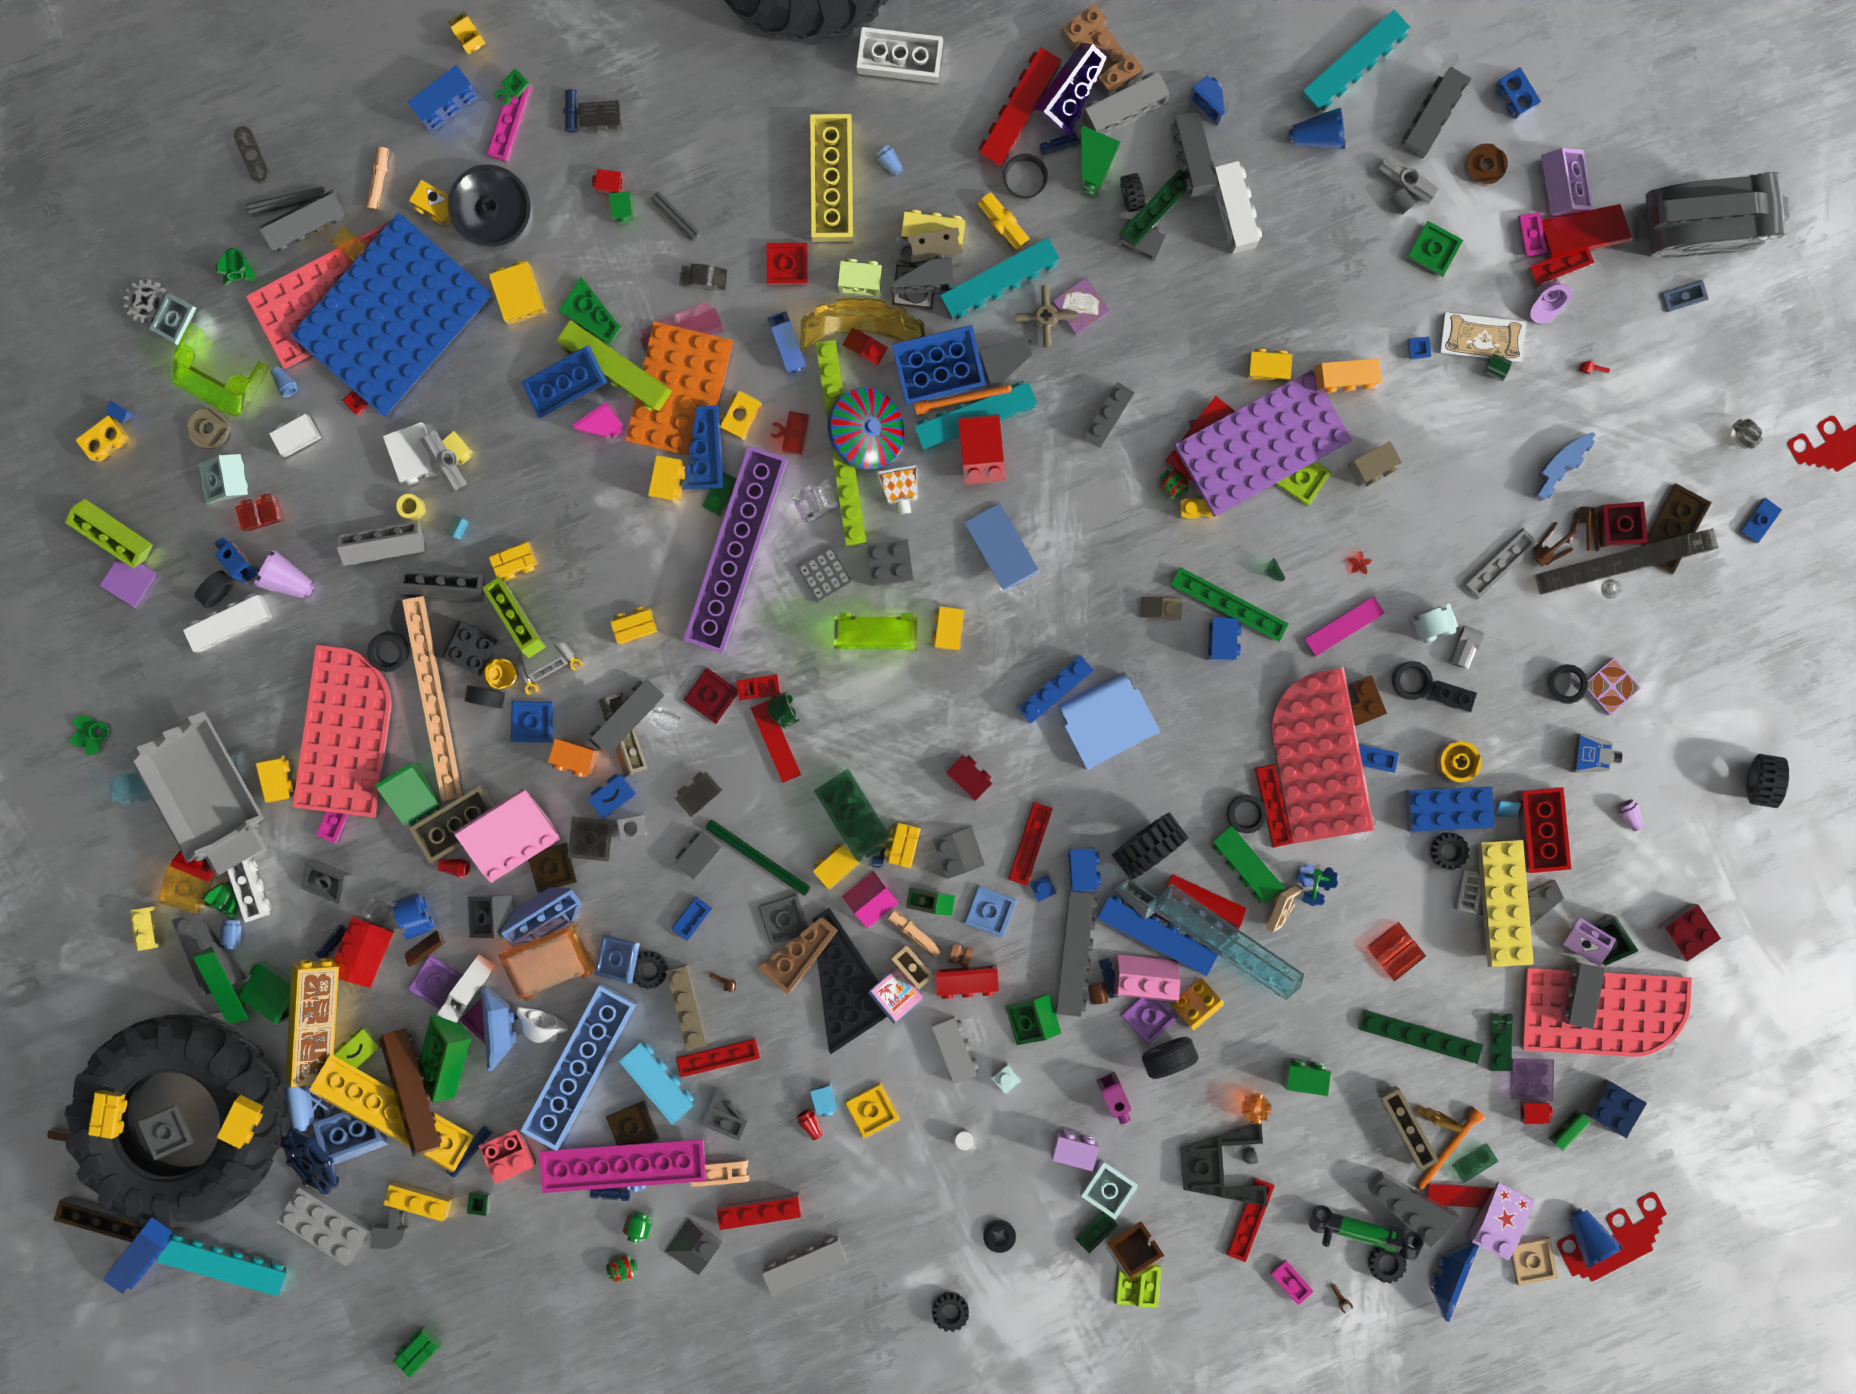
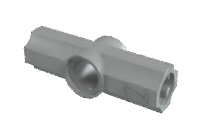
M1390 155L1386 157L1378 171L1398 183L1401 189L1404 187L1427 204L1431 202L1439 190L1434 184L1420 176L1416 169L1408 168ZM1404 176H1411L1413 183H1406Z
M436 430L420 438L431 457V468L434 472L441 474L451 493L465 486L467 483L456 466L457 457L455 453L446 449Z

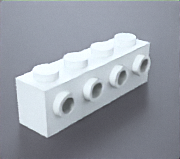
M251 857L228 870L245 923L270 915L269 910H271L270 902L267 898L265 899L263 894L265 890L264 884L261 879H258L256 873L258 871L257 864Z

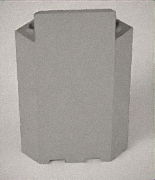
M205 711L187 717L180 726L161 732L154 741L137 746L128 755L186 862L192 860L198 862L206 858L214 875L217 877L267 848L256 829L259 826L258 823L264 817Z

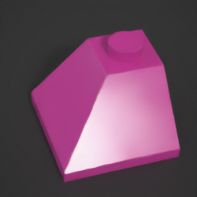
M604 402L572 425L580 434L602 438H615L622 433L621 429L624 428V425L607 402Z

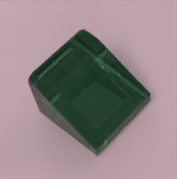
M1272 558L1264 573L1282 582L1285 580V576L1276 559Z

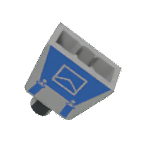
M1576 734L1571 772L1609 771L1611 763L1621 764L1623 754L1622 752L1612 751L1613 744L1610 741L1586 734Z

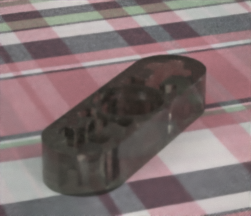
M240 126L234 131L235 142L250 177L256 183L264 184L270 178L268 166L254 133L248 127ZM242 132L249 134L246 136V139L250 145H246L244 140L239 139L242 137ZM256 150V159L248 160V151ZM251 165H258L259 169L264 171L262 178L255 176L258 174L255 166L251 167Z

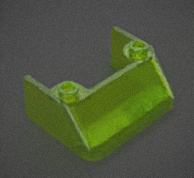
M190 323L174 351L171 370L172 382L231 416H242L270 367L258 361L249 378L236 374L230 377L226 385L191 366L195 359L193 346L199 338L202 329Z
M841 612L839 616L835 617L834 650L840 651V649L917 651L918 618L913 617V613H901V617L852 616V613Z

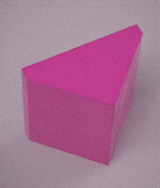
M874 871L842 896L852 912L867 928L899 903Z

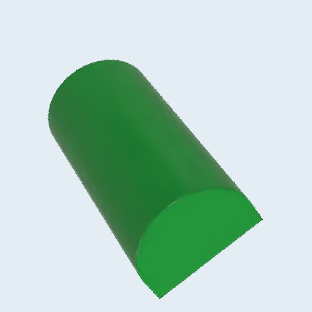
M1575 1109L1549 1137V1140L1564 1152L1591 1121L1582 1112Z

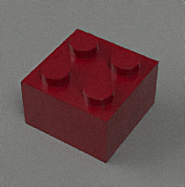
M1644 502L1605 504L1597 507L1600 548L1639 545L1648 542Z
M1694 903L1689 904L1658 925L1679 959L1686 962L1721 940V937L1701 907Z

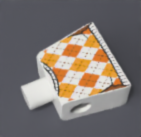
M916 465L879 471L878 476L888 504H897L899 515L911 513L909 501L917 500Z

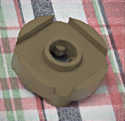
M214 408L195 411L187 422L190 440L195 445L205 449H215L221 446L227 440L231 429L226 416ZM205 424L213 425L211 433L205 434L204 430L206 429L203 428Z

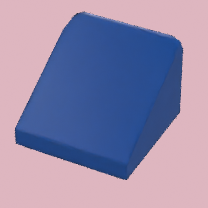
M113 401L109 402L105 412L121 423L134 416L133 413Z

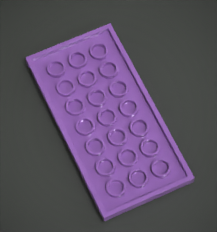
M1311 370L1174 445V448L1213 517H1216L1353 440L1325 391H1317L1315 373Z

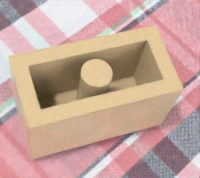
M908 944L903 946L891 958L918 990L934 977V973Z

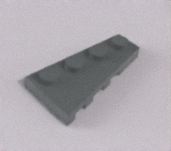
M1556 880L1549 881L1528 891L1530 926L1564 899ZM1482 913V914H1480V916H1481V918H1482V920H1483V922H1484L1483 913Z

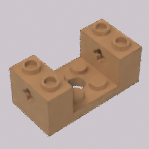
M1094 3L1062 27L1060 36L1073 53L1080 43L1084 42L1093 44L1099 51L1102 50L1107 54V58L1095 82L1104 96L1112 91L1118 93L1124 90L1123 87L1128 83L1137 81L1141 78L1144 68L1132 52L1129 55L1124 52L1107 29V18L1096 3Z

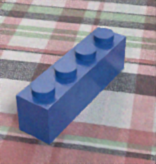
M1079 655L1017 709L1031 724L1094 670Z

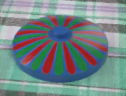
M866 387L853 389L841 395L830 410L827 429L831 445L837 455L850 466L861 470H873L889 464L898 455L904 441L903 419L896 404L881 391Z

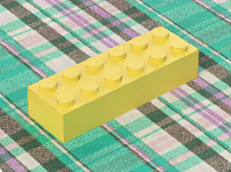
M810 114L812 241H853L851 114Z
M1523 840L1478 843L1488 967L1533 965Z

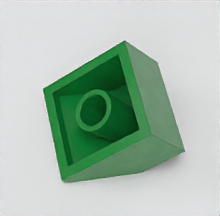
M1050 994L1032 997L1005 1006L1017 1045L1044 1041L1061 1034Z

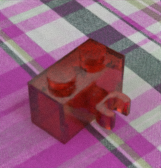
M789 411L786 427H783L778 422L773 423V426L778 427L780 431L778 434L771 433L770 436L775 439L784 437L783 454L803 457L810 415Z

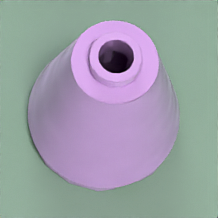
M272 549L271 555L267 556L258 573L257 579L259 581L255 580L253 585L301 599L304 596L309 597L314 588L311 585L312 580L280 553Z

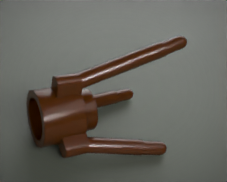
M1579 507V512L1574 513L1570 532L1576 529L1578 520L1581 525H1586L1587 551H1590L1592 525L1595 550L1599 551L1595 508ZM1572 537L1567 540L1568 544L1571 542Z
M1554 522L1539 544L1533 548L1535 552L1532 554V557L1543 567L1545 564L1548 566L1553 561L1573 551L1572 547L1553 556V551L1577 533L1576 529L1551 548L1548 546L1542 547L1558 525L1557 522Z

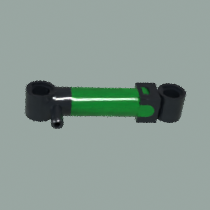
M1324 1205L1316 1206L1309 1219V1227L1312 1231L1324 1233L1322 1245L1325 1247L1330 1246L1332 1234L1383 1248V1253L1396 1257L1400 1253L1403 1258L1414 1260L1418 1257L1424 1244L1423 1238L1416 1232H1408L1404 1236L1405 1229L1392 1225L1388 1229L1337 1214Z

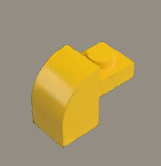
M465 11L447 22L468 55L485 44Z

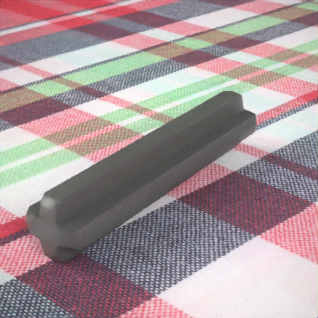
M657 192L652 196V202L692 241L698 238L700 235L699 231L663 195Z

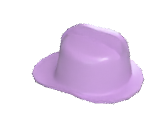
M1556 278L1541 285L1537 294L1538 298L1530 310L1531 319L1536 323L1543 324L1556 318L1572 298L1573 292L1568 285L1561 284Z

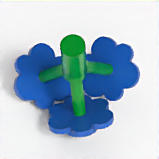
M1312 864L1300 867L1296 880L1302 883L1303 887L1313 886V890L1304 892L1302 901L1310 906L1324 905L1325 896L1320 894L1317 888L1319 886L1326 891L1336 888L1338 886V873L1334 872L1331 867L1325 868L1324 871L1318 868L1314 870Z

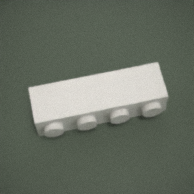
M255 593L244 597V601L239 604L236 602L225 606L226 610L220 613L218 611L206 615L207 619L201 622L199 620L190 622L188 628L183 631L192 651L200 653L272 619L273 617L263 596H255Z

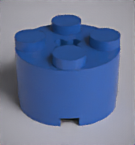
M416 892L392 902L395 905L392 908L399 928H404L406 931L402 933L406 940L427 933L435 927L432 916H429L426 910L429 909L428 901L425 897L422 898L420 893Z

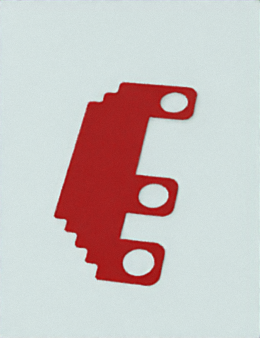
M1829 416L1819 422L1818 429L1826 441L1819 447L1814 449L1804 433L1788 441V447L1800 465L1806 462L1808 466L1816 464L1818 468L1825 466L1828 470L1834 468L1836 472H1839L1856 461V425L1844 431L1835 416ZM1832 421L1836 424L1837 430L1834 434H1827L1824 431V424L1826 422ZM1798 439H1803L1807 444L1803 452H1797L1794 449V442Z
M1651 1192L1638 1200V1205L1645 1219L1634 1225L1625 1209H1618L1607 1216V1222L1614 1233L1613 1237L1622 1245L1623 1249L1607 1259L1597 1262L1596 1265L1588 1269L1584 1264L1575 1235L1570 1234L1558 1240L1557 1248L1571 1275L1576 1276L1580 1274L1583 1279L1589 1277L1593 1282L1653 1251L1652 1243L1656 1242L1654 1236L1660 1232L1658 1226L1663 1224L1661 1218L1667 1215L1657 1194ZM1647 1198H1653L1656 1201L1657 1207L1655 1210L1647 1211L1644 1208V1201ZM1617 1214L1623 1215L1626 1219L1622 1227H1616L1612 1222L1613 1217ZM1566 1240H1572L1576 1245L1572 1253H1566L1562 1248Z

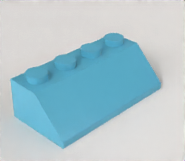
M641 1041L619 1062L673 1125L695 1104L693 1102L694 1097L688 1090L684 1091L679 1086L681 1082L674 1074H669L666 1070L668 1068L666 1063L661 1058L657 1059L653 1055L655 1051L650 1044H644Z

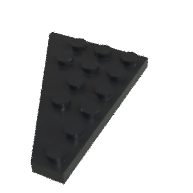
M829 907L812 918V922L814 923L823 917L838 930L817 957L828 1051L830 1054H833L885 1019L887 1015L868 993L879 982Z

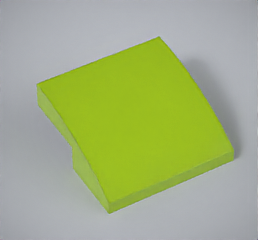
M1117 1266L1114 1303L1116 1305L1158 1308L1162 1267L1156 1266L1129 1283Z

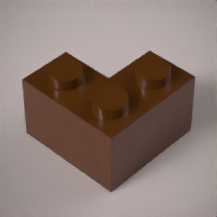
M1372 675L1349 683L1356 703L1351 705L1355 726L1387 714Z

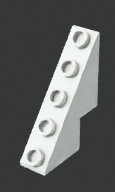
M478 954L449 993L446 1003L440 1009L437 1016L459 1023L496 965Z

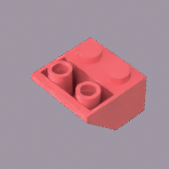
M517 1129L478 1146L495 1184L528 1170L536 1164L529 1145Z

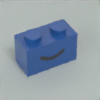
M614 774L607 780L608 784L605 787L601 788L599 786L590 793L592 796L588 800L602 819L608 817L638 794L623 774L619 776Z

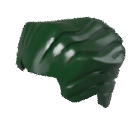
M787 691L780 695L772 696L768 703L769 715L785 729L800 721L799 718L796 719V711L791 705L793 697Z

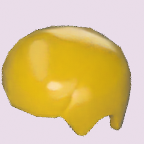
M502 658L489 661L483 669L484 681L489 687L494 689L512 686L517 677L514 664Z

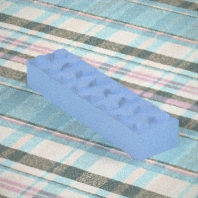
M603 983L598 986L523 1125L522 1133L556 1151L561 1147L638 1002Z

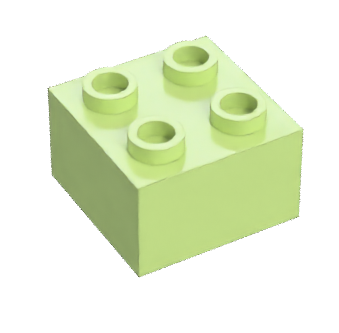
M845 259V261L840 262L839 293L880 297L882 265H878L876 261H866V264L858 263L856 259Z

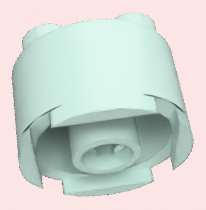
M1450 603L1445 605V609L1441 605L1422 612L1418 615V619H1416V616L1411 617L1419 641L1423 640L1425 644L1436 640V635L1443 633V636H1448L1455 633L1458 623Z

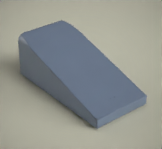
M1703 280L1662 292L1668 312L1709 300Z

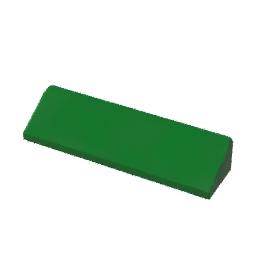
M212 946L193 955L226 1023L232 1024L247 1020L248 1017Z

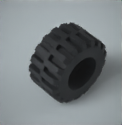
M1766 754L1756 755L1751 763L1747 778V797L1750 804L1778 808L1782 804L1789 784V765L1786 758Z

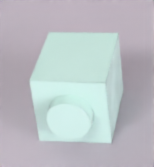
M1005 1063L991 1075L993 1081L1005 1094L1021 1081L1020 1077L1008 1063Z

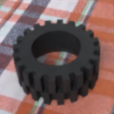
M1169 812L1139 831L1121 845L1112 856L1127 877L1133 880L1169 856L1188 839V836Z

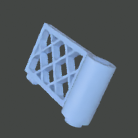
M311 1085L284 1088L291 1129L296 1128L299 1131L308 1130L307 1126L326 1119L330 1113L336 1115L337 1113L332 1111L335 1106L333 1105L329 1109L321 1103V1098L317 1100L312 1097L311 1092L308 1091ZM320 1105L328 1113L323 1119L315 1120L314 1110Z

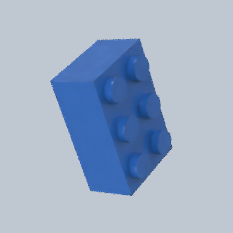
M455 65L410 99L408 104L429 131L441 127L446 118L458 114L462 106L471 104L476 99L475 96L478 93L459 67Z

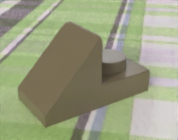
M1141 597L1140 617L1181 620L1183 599Z

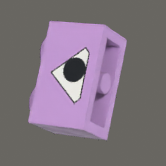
M1579 918L1563 945L1583 956L1589 962L1600 966L1611 951L1616 939L1584 919Z

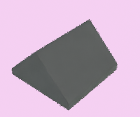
M315 859L307 860L301 889L339 904L352 874Z

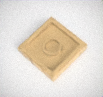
M1550 1237L1519 1242L1511 1256L1517 1286L1558 1278Z

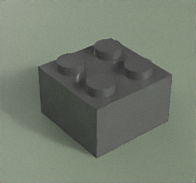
M908 539L867 545L873 587L914 582Z

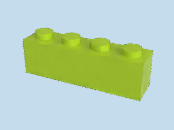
M86 499L71 508L65 521L67 525L131 568H135L144 562L153 546L152 543Z
M500 577L482 587L521 652L528 658H531L546 648L510 588Z

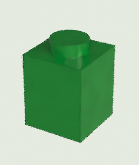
M630 191L609 193L613 221L617 222V224L630 223L629 220H634Z

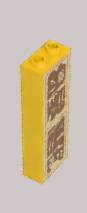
M321 958L320 961L303 959L292 963L285 1080L291 1087L312 1085L329 1055H334L339 966L330 958Z

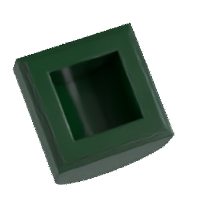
M1493 353L1484 368V373L1503 381L1509 372L1512 361Z
M478 1191L470 1192L467 1214L488 1216L491 1194Z

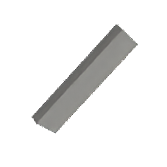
M1523 528L1478 570L1464 586L1477 600L1480 599L1538 542Z

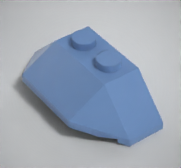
M549 887L514 909L500 932L512 947H517L518 945H539L572 925L582 903L571 888Z
M483 987L481 995L488 1072L495 1069L513 1048V1043H516V1032L512 1031L515 1015L514 1011H511L510 1005L492 989Z

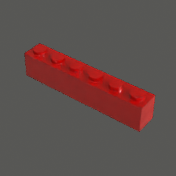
M1041 47L1038 52L1034 51L1028 61L1031 63L1027 70L1023 69L1018 78L1021 82L1017 88L1015 86L1012 88L1008 96L1010 98L1007 105L1003 104L998 113L1000 116L998 122L992 123L988 130L990 136L987 141L983 139L978 148L980 159L1001 169L1033 114L1034 106L1045 93L1061 65V58Z

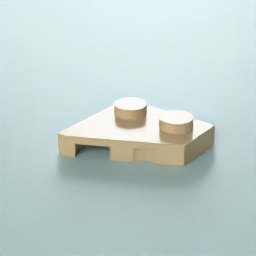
M1297 884L1277 895L1274 901L1276 906L1267 918L1269 923L1266 929L1275 932L1282 928L1295 906L1292 903L1294 897L1303 892V887Z

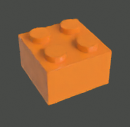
M555 739L548 763L553 764L552 768L567 771L568 768L572 770V774L586 777L588 774H593L600 751L564 739Z

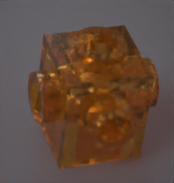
M1251 1093V1096H1245L1244 1101L1241 1102V1114H1244L1249 1123L1261 1124L1262 1120L1267 1121V1115H1271V1103H1268V1099L1263 1097V1094ZM1256 1106H1260L1259 1113L1254 1112Z

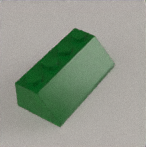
M430 1015L418 1064L419 1072L423 1073L425 1080L423 1084L424 1090L428 1092L432 1103L455 1098L459 1088L460 1077L463 1073L464 1062L467 1058L468 1047L471 1043L470 1034L466 1032L462 1024L437 1015Z

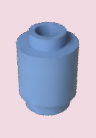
M223 920V925H220V945H224V949H237V945H241L242 926H240V920Z

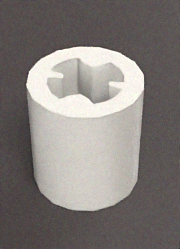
M961 1129L956 1133L955 1142L959 1149L968 1150L973 1146L974 1139L970 1130Z

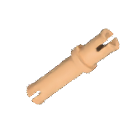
M384 147L376 148L374 164L371 166L372 177L365 206L368 209L379 210L385 173L388 171L387 160L390 149Z
M896 909L887 918L888 921L901 930L900 933L910 937L933 958L941 952L942 948L913 925V921L907 920Z

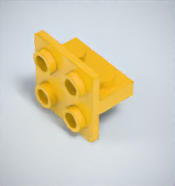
M1200 978L1179 997L1178 1001H1174L1171 1005L1194 1031L1221 1008L1224 1003L1211 987Z

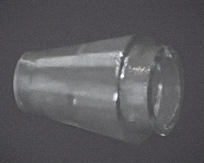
M1607 579L1601 585V593L1608 599L1618 597L1623 590L1622 583L1615 579Z

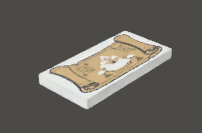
M1445 312L1439 354L1490 360L1494 353L1514 363H1521L1526 322Z

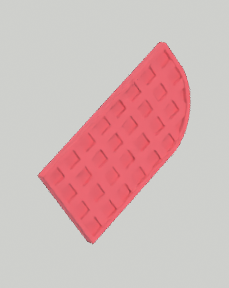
M390 221L246 296L284 369L312 356L291 334Z
M316 645L293 808L376 818L379 791L375 784L380 782L382 777L392 706L391 695L382 673L373 667L366 657L353 650Z
M1344 668L1306 675L1292 684L1281 697L1272 722V735L1293 844L1373 831L1375 829Z
M1526 967L1522 1050L1631 1057L1645 1056L1657 1052L1671 1043L1683 1029L1690 1013L1692 977L1604 972L1594 1029L1564 1023L1563 1010L1568 1005L1567 989L1571 986L1573 979L1570 976L1571 970Z

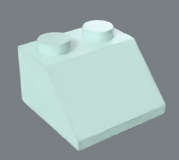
M167 293L150 330L178 345L197 307Z
M241 454L219 455L198 464L205 504L236 499L248 494V485L245 481L244 463L241 460Z

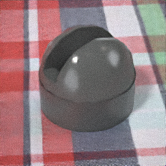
M1255 1147L1248 1148L1243 1152L1242 1158L1245 1163H1258Z

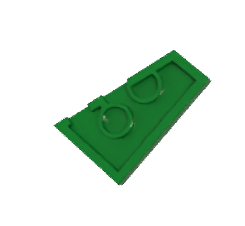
M580 277L558 311L611 345L622 328L583 278Z

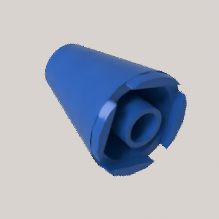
M1341 108L1333 109L1294 124L1293 129L1289 130L1290 142H1294L1295 146L1346 149Z
M1580 1208L1571 1213L1573 1218L1569 1220L1587 1269L1623 1249L1622 1245L1588 1210L1583 1211Z

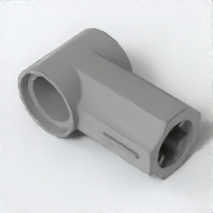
M1464 625L1459 633L1458 645L1451 663L1468 669L1475 650L1479 648L1484 633Z

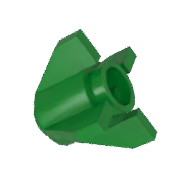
M230 248L225 251L215 265L216 273L223 274V285L227 286L232 280H240L242 278L249 281L255 280L254 272L248 264L244 253L237 248Z
M226 881V883L218 884L208 890L202 898L206 902L205 906L214 908L231 919L235 917L238 901L231 882Z

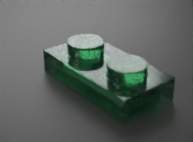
M1485 1143L1453 1163L1452 1167L1461 1181L1465 1183L1499 1161L1489 1145Z

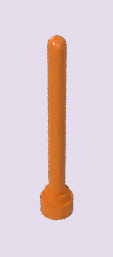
M1003 385L931 401L926 399L914 402L917 415L920 416L925 415L926 412L933 408L1009 393L1012 388L1010 385Z
M1473 1106L1467 1112L1468 1119L1463 1124L1461 1133L1457 1132L1437 1157L1439 1162L1430 1166L1417 1183L1418 1189L1422 1190L1425 1188L1474 1124L1477 1125L1478 1122L1481 1123L1486 1117Z

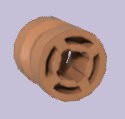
M954 942L948 962H957L961 966L968 968L973 948H964Z

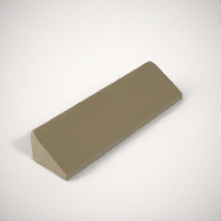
M622 692L599 699L604 717L611 710L615 712L620 707L617 703L623 698ZM633 729L615 748L625 777L648 769L635 729Z

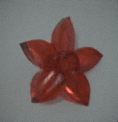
M1361 550L1356 558H1348V561L1353 565L1351 574L1359 570L1367 574L1366 565L1370 564L1372 560L1369 558L1363 559L1364 556Z

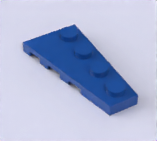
M719 405L697 406L692 431L693 438L689 449V461L685 472L686 478L682 490L723 488Z

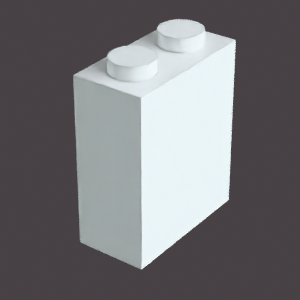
M422 422L383 436L399 482L407 486L418 483V479L422 477L428 479L438 475L431 468V457L420 438L429 434L426 425Z

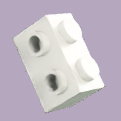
M302 413L291 418V422L286 425L284 423L279 424L273 428V432L269 433L281 456L287 457L321 438L310 416L303 415Z

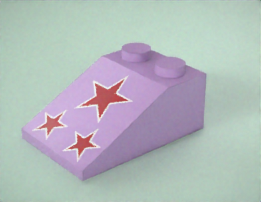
M1498 1181L1468 1232L1471 1241L1509 1261L1519 1244L1535 1200Z

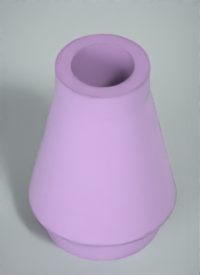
M1630 799L1618 806V813L1631 827L1632 831H1638L1644 827L1637 803Z

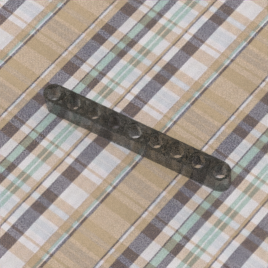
M1711 528L1538 573L1535 575L1539 593L1542 595L1718 549L1719 546L1714 529Z

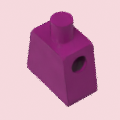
M1113 1072L1097 1079L1096 1081L1112 1117H1117L1120 1124L1129 1122L1131 1120L1129 1112L1132 1109L1116 1073Z

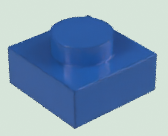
M1429 336L1407 340L1410 360L1431 357Z
M1048 875L1029 883L1038 902L1057 894Z

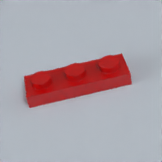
M1590 250L1552 257L1530 266L1529 271L1537 287L1555 278L1557 279L1592 265L1595 262Z

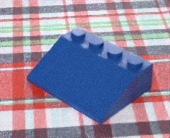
M972 325L892 344L906 404L986 385Z

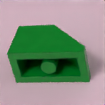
M909 888L906 908L931 914L952 916L955 895Z

